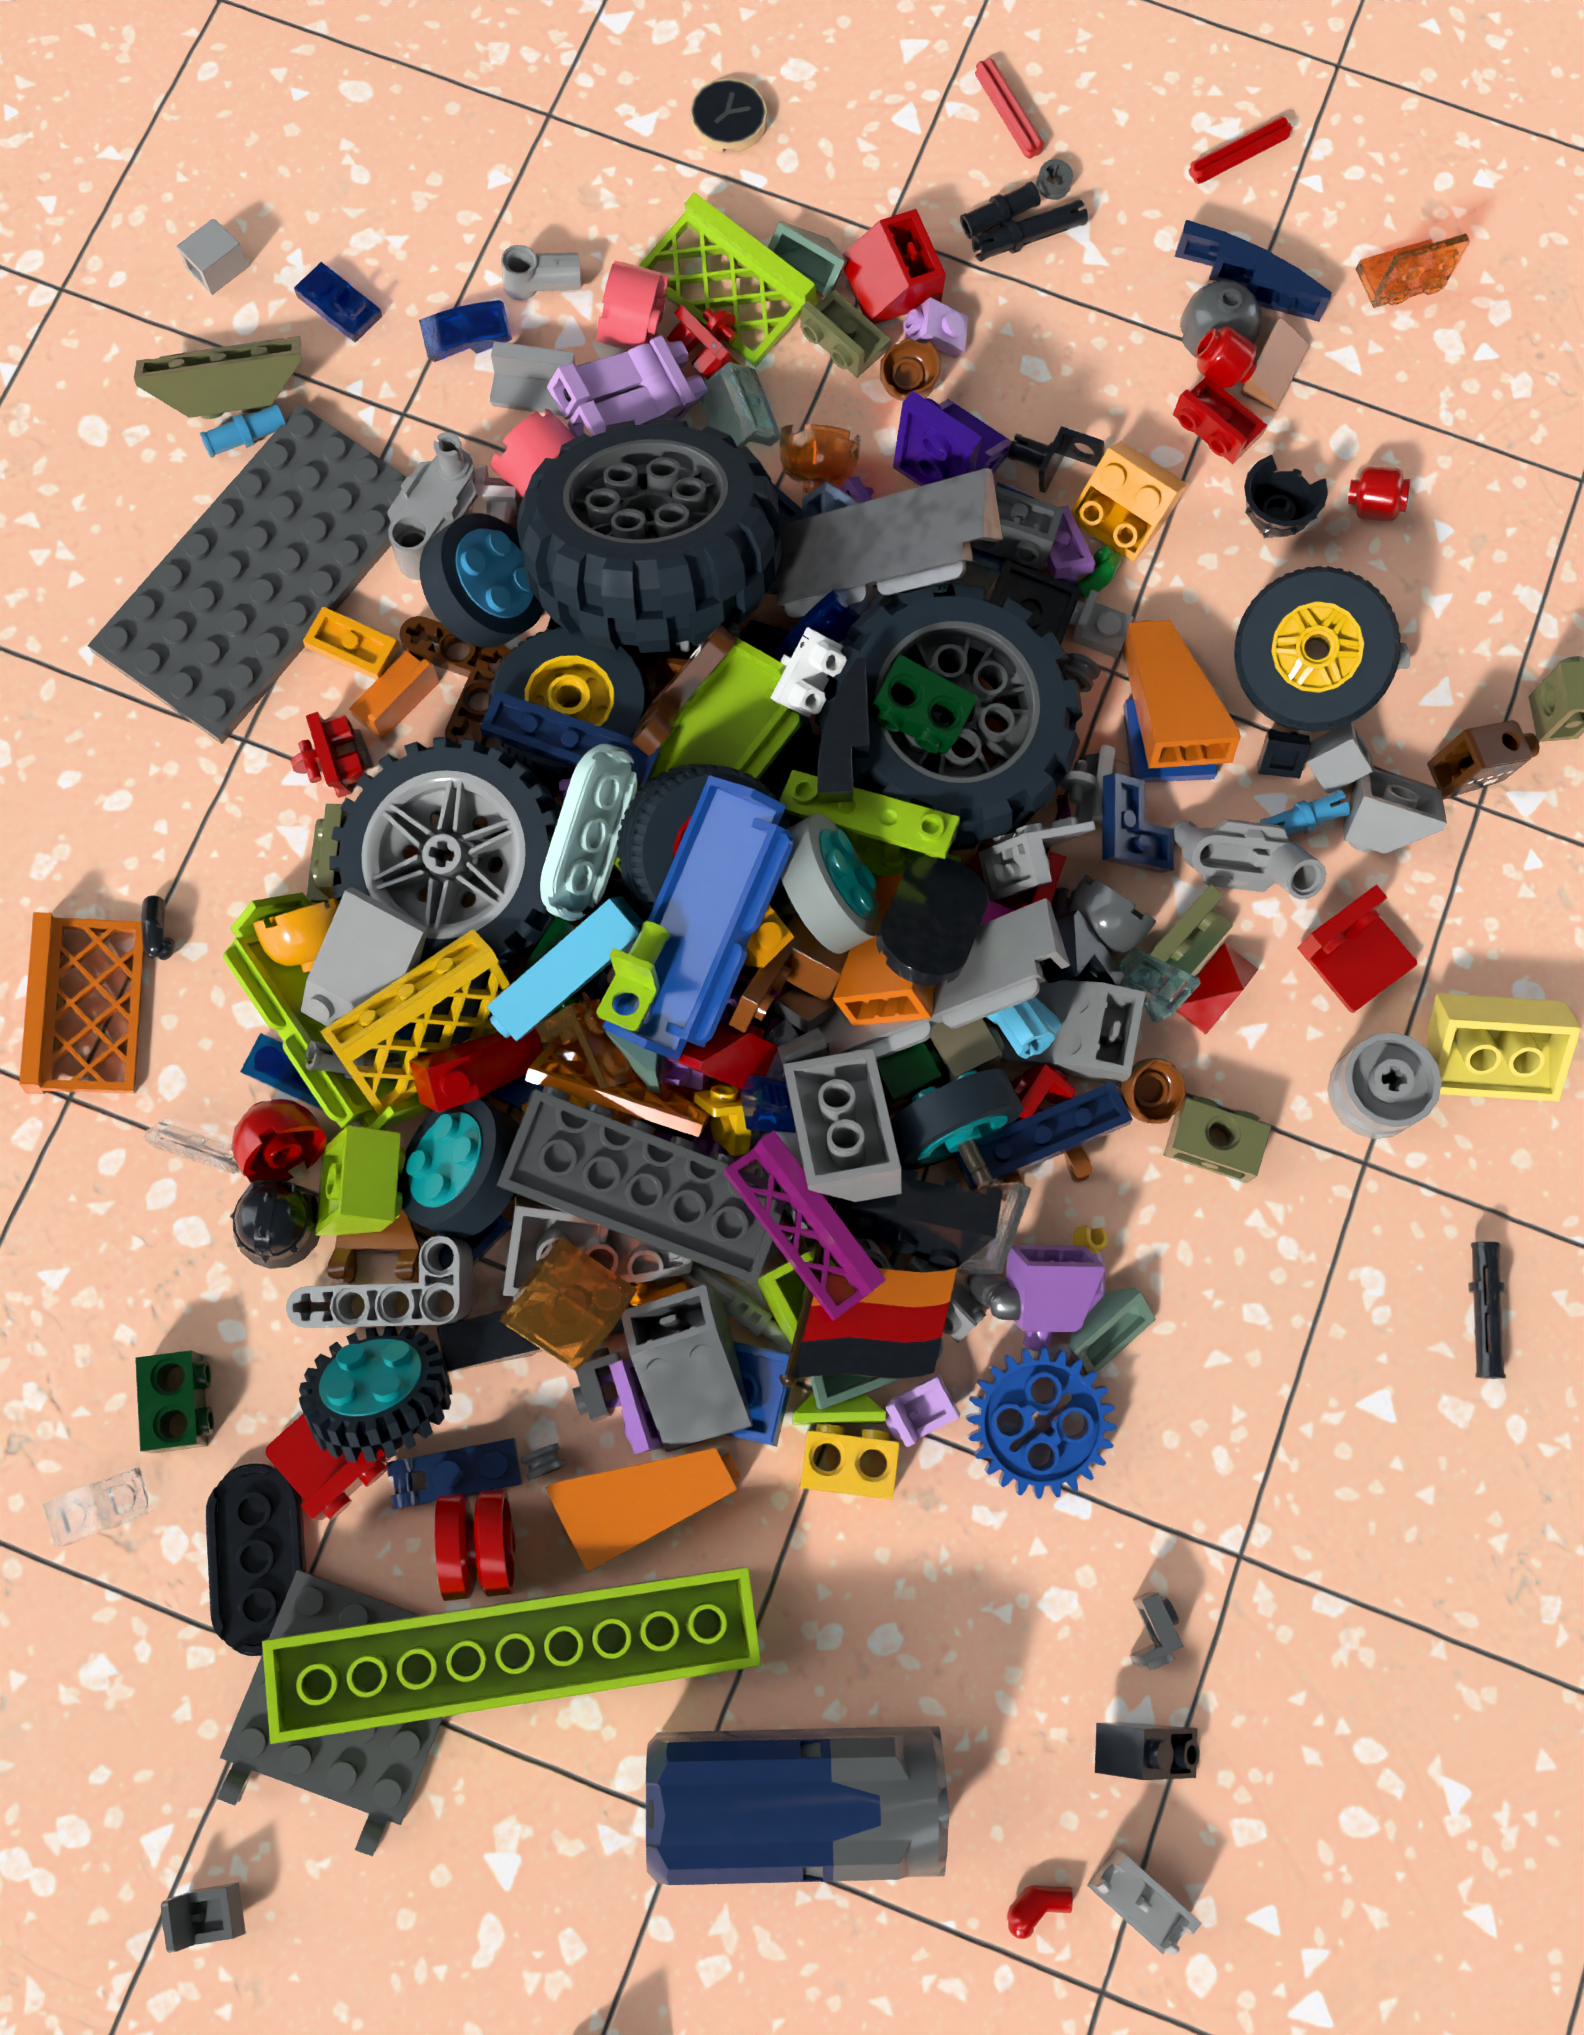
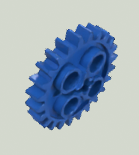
M1040 1347L1037 1359L1032 1358L1027 1348H1022L1021 1362L1018 1363L1010 1355H1004L1006 1369L1001 1371L993 1365L989 1366V1370L994 1377L991 1383L982 1379L977 1380L978 1385L985 1391L983 1397H969V1400L979 1407V1413L966 1415V1420L973 1424H978L979 1429L970 1432L967 1436L970 1441H982L983 1444L973 1453L976 1459L991 1458L984 1469L988 1475L995 1473L999 1469L1002 1470L998 1483L1003 1488L1015 1479V1488L1018 1495L1022 1496L1028 1485H1032L1037 1499H1041L1045 1486H1049L1052 1493L1056 1497H1060L1061 1483L1064 1482L1074 1491H1077L1078 1483L1076 1476L1082 1474L1089 1480L1094 1479L1088 1467L1091 1462L1102 1466L1106 1464L1104 1459L1097 1453L1099 1448L1108 1449L1114 1446L1103 1437V1433L1115 1430L1117 1427L1114 1423L1104 1420V1415L1115 1410V1407L1110 1403H1101L1099 1400L1109 1391L1106 1386L1093 1388L1091 1384L1095 1381L1098 1375L1097 1372L1090 1370L1083 1375L1079 1374L1082 1369L1083 1360L1076 1358L1067 1366L1066 1352L1062 1350L1057 1352L1053 1360L1049 1359L1046 1347ZM1040 1377L1050 1378L1054 1388L1052 1395L1045 1401H1035L1031 1396L1033 1382ZM1066 1393L1071 1394V1400L1047 1418L1046 1421L1050 1426L1047 1431L1043 1432L1039 1428L1033 1430L1016 1451L1010 1450V1445L1034 1427L1035 1422L1031 1417L1036 1412L1043 1416L1047 1415L1058 1404L1061 1397ZM1008 1408L1016 1409L1020 1415L1018 1427L1011 1432L1000 1431L997 1427V1417L1000 1412ZM1070 1412H1080L1084 1418L1083 1429L1076 1435H1065L1062 1430L1064 1417ZM1038 1443L1048 1444L1051 1451L1048 1462L1043 1466H1032L1028 1461V1453L1031 1447Z

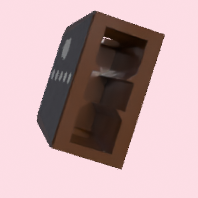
M1511 720L1462 731L1429 760L1427 766L1437 789L1442 791V797L1445 800L1506 780L1531 760V758L1536 757L1540 746L1537 737L1533 733L1523 734L1519 723ZM1471 760L1474 761V764L1472 766H1470Z

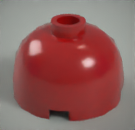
M274 1099L258 1102L248 1109L234 1128L231 1148L241 1173L244 1177L248 1178L250 1183L255 1180L265 1179L288 1181L294 1178L288 1172L290 1169L305 1161L307 1169L315 1164L325 1150L327 1138L317 1118L309 1109L293 1100Z

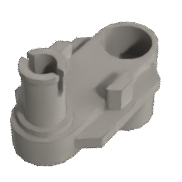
M444 432L437 436L439 442L434 440L433 443L437 455L432 461L419 463L412 475L406 477L401 485L402 490L387 511L391 522L388 529L389 540L398 567L402 574L413 580H420V559L426 543L443 528L466 515L478 497L474 486L476 471L470 454L461 449L459 437L451 432Z
M1223 819L1214 828L1199 829L1193 822L1189 821L1187 823L1185 820L1178 822L1173 827L1174 843L1183 849L1184 860L1197 872L1201 873L1204 882L1208 886L1212 884L1214 887L1265 892L1276 883L1295 898L1309 899L1315 896L1326 882L1327 873L1325 866L1318 859L1289 840L1284 828L1281 826Z

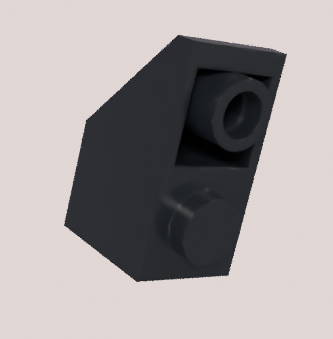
M1126 1722L1096 1723L1095 1773L1137 1780L1196 1778V1766L1200 1757V1750L1197 1744V1728Z

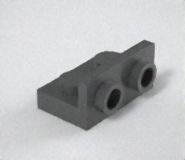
M995 486L1003 540L996 542L975 540L970 542L971 547L1038 570H1043L1064 508Z

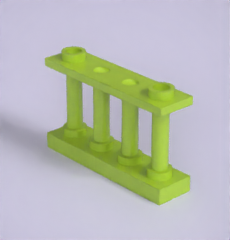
M792 770L780 798V802L786 805V813L800 817L797 823L813 814H822L830 819L847 835L863 865L868 867L874 879L875 877L904 873L909 863L923 856L943 859L947 857L962 863V858L947 854L959 825L960 817L853 787V802L817 803L818 777Z

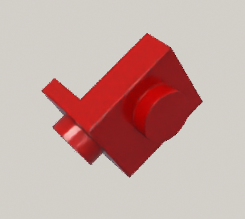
M1044 1064L1025 1070L1023 1075H1019L1011 1082L1023 1106L1022 1114L1015 1121L1031 1117L1044 1097L1051 1103L1056 1104L1073 1098L1077 1090L1067 1082L1065 1074L1055 1067Z

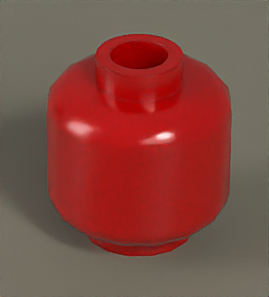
M1230 326L1221 327L1218 330L1214 328L1208 331L1199 342L1195 351L1198 371L1224 389L1232 388L1239 382L1242 384L1246 383L1257 367V362L1254 361L1256 356L1255 344Z
M1368 466L1362 470L1359 480L1351 479L1348 504L1356 505V514L1359 519L1393 521L1398 517L1399 512H1406L1410 479H1404V473L1399 468Z

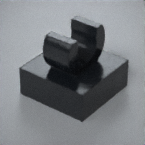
M1275 729L1267 730L1257 762L1258 774L1300 779L1311 746L1309 735L1298 734L1293 731L1287 733L1275 731Z

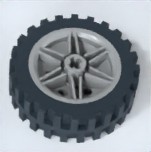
M448 737L433 738L434 747L426 748L417 741L405 745L404 748L407 756L401 759L387 754L378 761L383 768L380 773L374 778L364 773L356 782L363 790L355 802L345 798L340 808L349 813L344 827H333L331 839L340 843L339 856H329V869L340 873L342 882L332 886L335 898L341 901L345 890L351 886L428 927L420 964L474 929L493 950L499 960L498 964L502 971L508 970L509 972L519 967L516 959L523 954L531 956L539 944L537 941L547 932L556 917L549 913L546 906L543 905L540 894V881L543 866L562 806L555 800L557 794L548 784L538 778L536 773L506 752L494 746L491 748L485 747L473 739L463 738L462 744H459ZM441 811L438 827L436 828L432 824V815L435 812ZM479 817H485L488 826L475 831V821ZM411 846L417 847L420 855L417 854L406 860L404 857L405 850ZM451 851H453V861L446 860V863H444V854H451ZM499 857L503 862L500 872L493 874V859ZM428 887L427 902H422L419 894L423 888ZM475 894V904L470 908H464L462 905L463 897Z

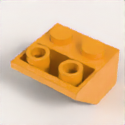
M1120 441L1108 447L1073 506L1071 513L1079 527L1106 545L1111 546L1115 551L1132 562H1135L1165 523L1189 484L1123 441Z

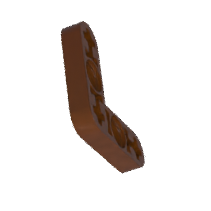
M422 616L409 618L403 623L399 633L404 650H407L420 661L427 658L434 666L468 677L446 726L445 737L458 743L456 735L464 736L469 727L468 717L474 721L471 726L473 740H477L485 746L488 737L481 735L480 723L483 722L488 708L481 711L475 710L469 705L470 699L477 693L489 694L495 672H491L487 662L496 663L499 658L503 659L504 662V657L510 654V649L504 645L493 648L474 646L453 635L441 622ZM422 631H425L429 641L421 639L418 645L414 644L411 636H419ZM432 642L439 644L437 653H435L436 650ZM455 643H464L470 648L469 654L462 660H452L447 656V650ZM479 650H481L483 660L478 659Z
M720 624L651 702L639 720L631 741L646 755L651 756L664 742L674 728L682 705L737 641L733 634Z

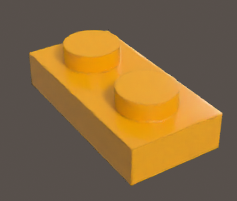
M323 606L303 639L307 649L375 680L387 670L400 647L396 639Z

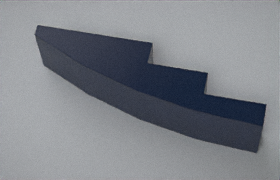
M1190 220L1185 221L1174 257L1212 266L1209 280L1235 281L1247 287L1255 296L1259 307L1320 321L1332 294L1323 285L1296 266L1262 247L1225 231Z

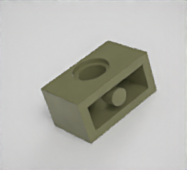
M1574 656L1560 661L1556 668L1528 696L1536 736L1539 742L1578 739L1584 733V657Z
M1198 1096L1192 1097V1100L1186 1098L1174 1116L1163 1156L1244 1183H1248L1257 1177L1271 1126L1259 1122V1116L1247 1111L1236 1110L1233 1114L1218 1109V1104L1208 1098ZM1210 1128H1218L1225 1133L1227 1138L1226 1146L1221 1147L1211 1141L1209 1137Z

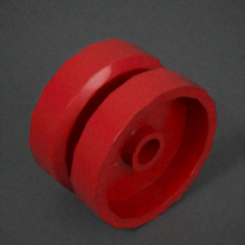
M507 1490L481 1491L476 1499L474 1519L470 1501L465 1494L439 1495L435 1506L434 1537L437 1576L443 1601L471 1598L476 1585V1572H478L481 1589L487 1597L513 1594L516 1541Z

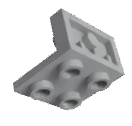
M1070 817L1052 822V827L1043 828L1042 823H1035L1017 828V833L993 838L994 846L978 852L989 900H1003L1051 883L1050 863L1044 849L1096 830L1094 821L1078 824L1077 817Z

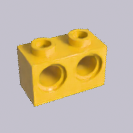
M817 1423L816 1431L807 1430L799 1488L886 1500L893 1499L899 1442L889 1441V1432L862 1429L861 1437L843 1435V1426ZM831 1445L838 1451L839 1464L834 1470L823 1471L816 1466L814 1452L817 1447ZM876 1451L883 1457L885 1467L878 1477H869L862 1472L860 1458L864 1452Z

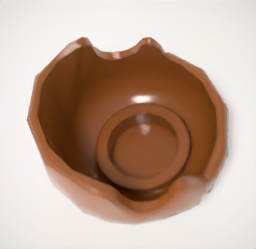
M907 338L899 344L890 347L881 359L880 381L887 393L897 400L904 401L912 390L923 398L928 397L940 380L941 357L930 341L921 343L912 338Z
M1146 1058L1132 1066L1131 1076L1120 1084V1095L1129 1113L1135 1119L1147 1124L1167 1123L1172 1115L1178 1112L1186 1095L1184 1076L1168 1060Z

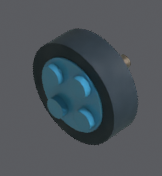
M472 513L456 519L436 533L426 543L421 554L419 567L423 593L434 615L453 635L474 646L493 648L509 642L532 628L538 622L544 609L540 601L530 591L524 570L518 532L512 526L488 514Z

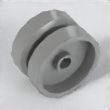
M1390 1032L1372 1035L1341 1057L1330 1073L1327 1092L1331 1109L1341 1124L1357 1135L1372 1139L1394 1137L1427 1117L1439 1101L1442 1081L1438 1064L1425 1046L1410 1036Z

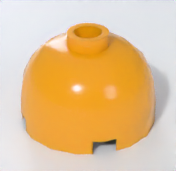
M336 898L328 899L330 905L328 909L325 902H320L269 917L272 926L267 928L264 920L254 922L253 925L258 940L265 953L274 962L281 965H301L303 973L311 971L340 901Z

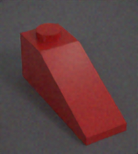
M536 1027L518 1041L512 1036L506 1038L499 1032H495L409 1060L420 1103L436 1112H441L479 1099L526 1074L530 1065L542 1053L543 1049Z

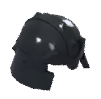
M1271 454L1257 461L1247 474L1244 484L1247 508L1245 513L1259 530V533L1263 535L1264 539L1296 535V533L1304 530L1312 520L1317 519V515L1325 507L1328 496L1326 478L1310 485L1299 469L1294 468L1292 471L1274 472L1277 470Z
M272 1179L253 1181L240 1197L234 1212L230 1215L233 1219V1236L240 1252L252 1263L269 1269L290 1267L304 1260L317 1246L320 1236L315 1235L318 1208L316 1197L310 1194H302L294 1184L287 1181Z

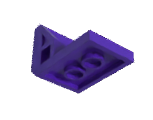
M912 390L902 402L893 468L919 486L985 468L992 469L994 474L1008 457L1012 441L950 399L938 404L930 398H923Z

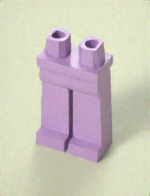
M660 335L652 338L649 342L650 344H641L624 353L576 367L573 363L559 366L547 388L564 420L571 418L567 424L570 431L578 437L584 433V425H586L592 437L606 432V425L635 420V425L657 424L658 418L683 419L689 409L700 402L707 393V387L701 376L696 374L685 378L680 370L689 361L688 352L683 342L674 341L666 343L663 336ZM565 388H566V390H567L569 396L571 397V401H570V402H568V400L565 398V395H564V389H565Z

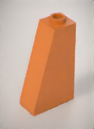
M1170 620L1130 622L1127 628L1123 653L1149 769L1232 763L1241 737L1239 729Z
M904 873L875 877L877 885L875 892L880 904L882 922ZM877 936L849 950L833 999L852 1026L932 1018L934 1012L933 986L919 985L905 980L894 973L886 964L887 957L883 954V951L879 954L876 946Z
M711 1448L554 1482L546 1486L545 1489L588 1573L736 1492L738 1489L734 1481L741 1478L729 1453L720 1457L717 1449Z

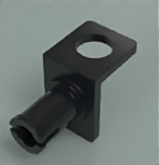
M1061 426L1054 441L1049 445L1017 433L1014 436L1015 441L1011 442L1008 452L1009 459L1040 468L1039 491L1046 493L1064 456L1097 467L1104 456V441ZM1075 443L1088 446L1094 454L1080 451L1075 446Z

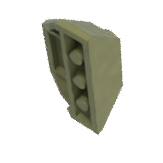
M295 336L287 339L280 338L179 353L155 359L136 360L134 381L137 387L188 418L201 416L203 419H214L222 416L225 412L239 410L245 413H254L262 410L265 406L272 405L302 361V342L300 336Z

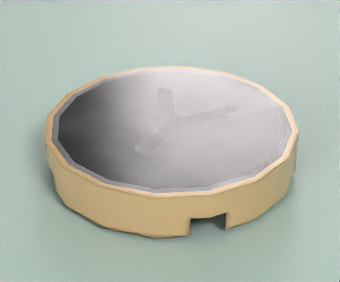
M730 78L714 80L701 87L692 99L690 108L692 130L698 140L713 151L724 152V149H734V152L744 151L755 145L764 134L767 119L764 98L755 87L744 81Z

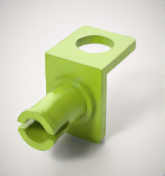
M650 921L643 923V928L629 954L612 948L609 955L616 975L596 1011L599 1018L632 1032H637L640 1029L660 990L654 964L666 941L670 938V933L665 928ZM622 993H633L640 1002L638 1009L631 1015L625 1016L615 1012L613 1009L615 998Z

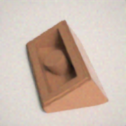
M1278 318L1256 361V370L1245 383L1241 394L1275 410L1278 409L1309 347V344L1283 318Z

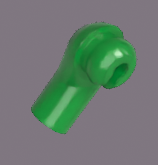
M1104 545L1095 552L1093 558L1099 566L1093 570V573H1089L1075 585L1082 588L1081 594L1086 600L1091 590L1100 592L1113 580L1122 564L1120 553H1115L1109 545Z

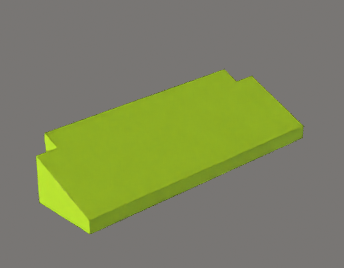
M737 638V641L726 656L680 708L674 728L659 746L661 754L651 779L655 776L658 777L663 771H668L670 768H677L684 764H713L744 771V773H749L753 778L759 780L801 726V718L798 712L771 699L786 669L785 665ZM616 855L613 868L618 872H622L618 866L619 858Z
M303 892L252 900L230 927L236 938L224 952L223 959L265 1023L270 1028L276 1030L283 1040L284 1052L326 1115L331 1120L336 1121L341 1129L359 1121L363 1128L386 1131L430 1109L420 1103L418 1093L403 1102L389 1105L379 1116L353 1079L345 1078L343 1073L308 1070L306 1068L305 1062L313 1061V1059H305L309 1043L311 1041H318L319 1043L328 1044L320 1032L328 1026L301 1012L306 981L310 971L303 973L301 965L284 966L274 962L261 946L253 923L264 920L266 928L272 925L269 917L311 905ZM396 1033L393 1039L401 1040L398 1034ZM389 1050V1053H398L400 1055L401 1061H393V1064H401L402 1068L407 1051ZM364 1077L366 1082H368L369 1077ZM380 1079L375 1094L377 1098L381 1099L393 1091L397 1080L392 1082Z

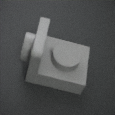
M1091 590L1086 603L1078 600L1069 624L1076 626L1071 641L1118 658L1126 637L1128 624L1132 622L1133 616L1096 603L1099 592Z

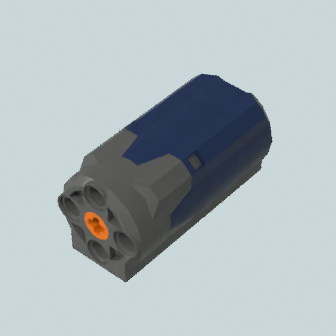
M939 1726L657 1732L647 1744L646 1866L647 1873L658 1884L708 1885L869 1881L945 1876L948 1853L949 1804Z

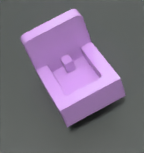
M930 297L907 314L903 325L905 339L912 338L921 343L930 341L936 349L956 358L965 351L968 316Z
M940 1374L893 1397L885 1406L888 1412L886 1414V1424L891 1434L897 1440L902 1438L906 1447L915 1444L919 1438L958 1419L961 1415Z

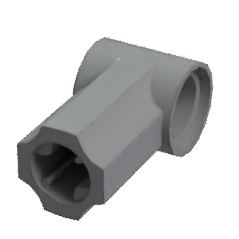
M513 245L505 249L502 254L503 288L506 294L513 299H529L537 291L581 290L579 253H534L531 248L525 245Z

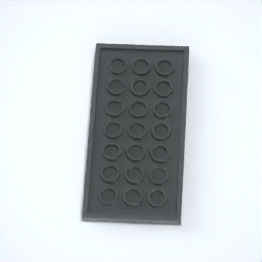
M299 405L285 420L286 425H281L87 645L96 656L221 744L225 742L305 648L303 639L322 606L336 611L391 546L388 534L391 522L387 511L402 490L401 485L406 476L302 405Z

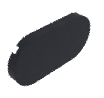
M923 856L909 863L876 937L877 949L879 954L883 951V954L887 957L886 964L903 979L924 986H936L938 981L945 980L949 983L958 978L968 959L988 906L989 894L984 882L973 870L947 857L943 859Z
M258 1463L242 1465L228 1472L219 1481L217 1487H214L206 1505L209 1598L212 1625L220 1639L232 1647L231 1649L247 1656H261L263 1654L262 1641L270 1637L296 1571L303 1570L306 1572L303 1508L300 1506L302 1504L301 1496L277 1468Z

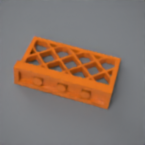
M33 912L19 1085L26 1094H44L45 1091L135 1094L144 964L141 921L53 917L52 913ZM64 930L84 931L93 942L73 957L63 947ZM93 931H101L104 933L98 937ZM117 932L135 933L134 947L120 959L104 944ZM100 947L114 964L95 979L80 963ZM63 954L69 961L61 967ZM133 959V969L131 971L126 964ZM75 967L90 984L70 999L60 989V979ZM121 969L132 980L131 990L116 1001L101 985ZM97 989L111 1006L95 1020L91 1021L76 1005ZM59 997L66 1003L60 1009H58ZM129 1001H130V1013H128V1012L123 1008V1006H124L126 1003H128ZM72 1009L87 1026L67 1042L56 1031L57 1021ZM118 1011L129 1022L128 1032L113 1044L98 1027ZM94 1032L109 1048L88 1064L73 1048L90 1033ZM57 1039L62 1047L55 1052V1040ZM126 1043H127V1056H125V1055L119 1050V1049H120L121 1047H123ZM68 1052L84 1067L71 1080H52L54 1064ZM115 1053L126 1065L125 1082L104 1081L95 1069ZM90 1074L96 1081L82 1080Z
M562 1023L557 1024L551 1042L530 1065L525 1081L544 1087L550 1086L564 1091L571 1096L697 1137L702 1133L707 1121L711 1122L712 1116L694 1102L695 1092L711 1090V1087L714 1085H723L722 1082L716 1080L708 1088L698 1090L662 1083L661 1094H652L611 1039Z

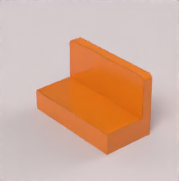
M406 650L349 708L351 715L383 741L439 684L433 663L427 658L420 662Z

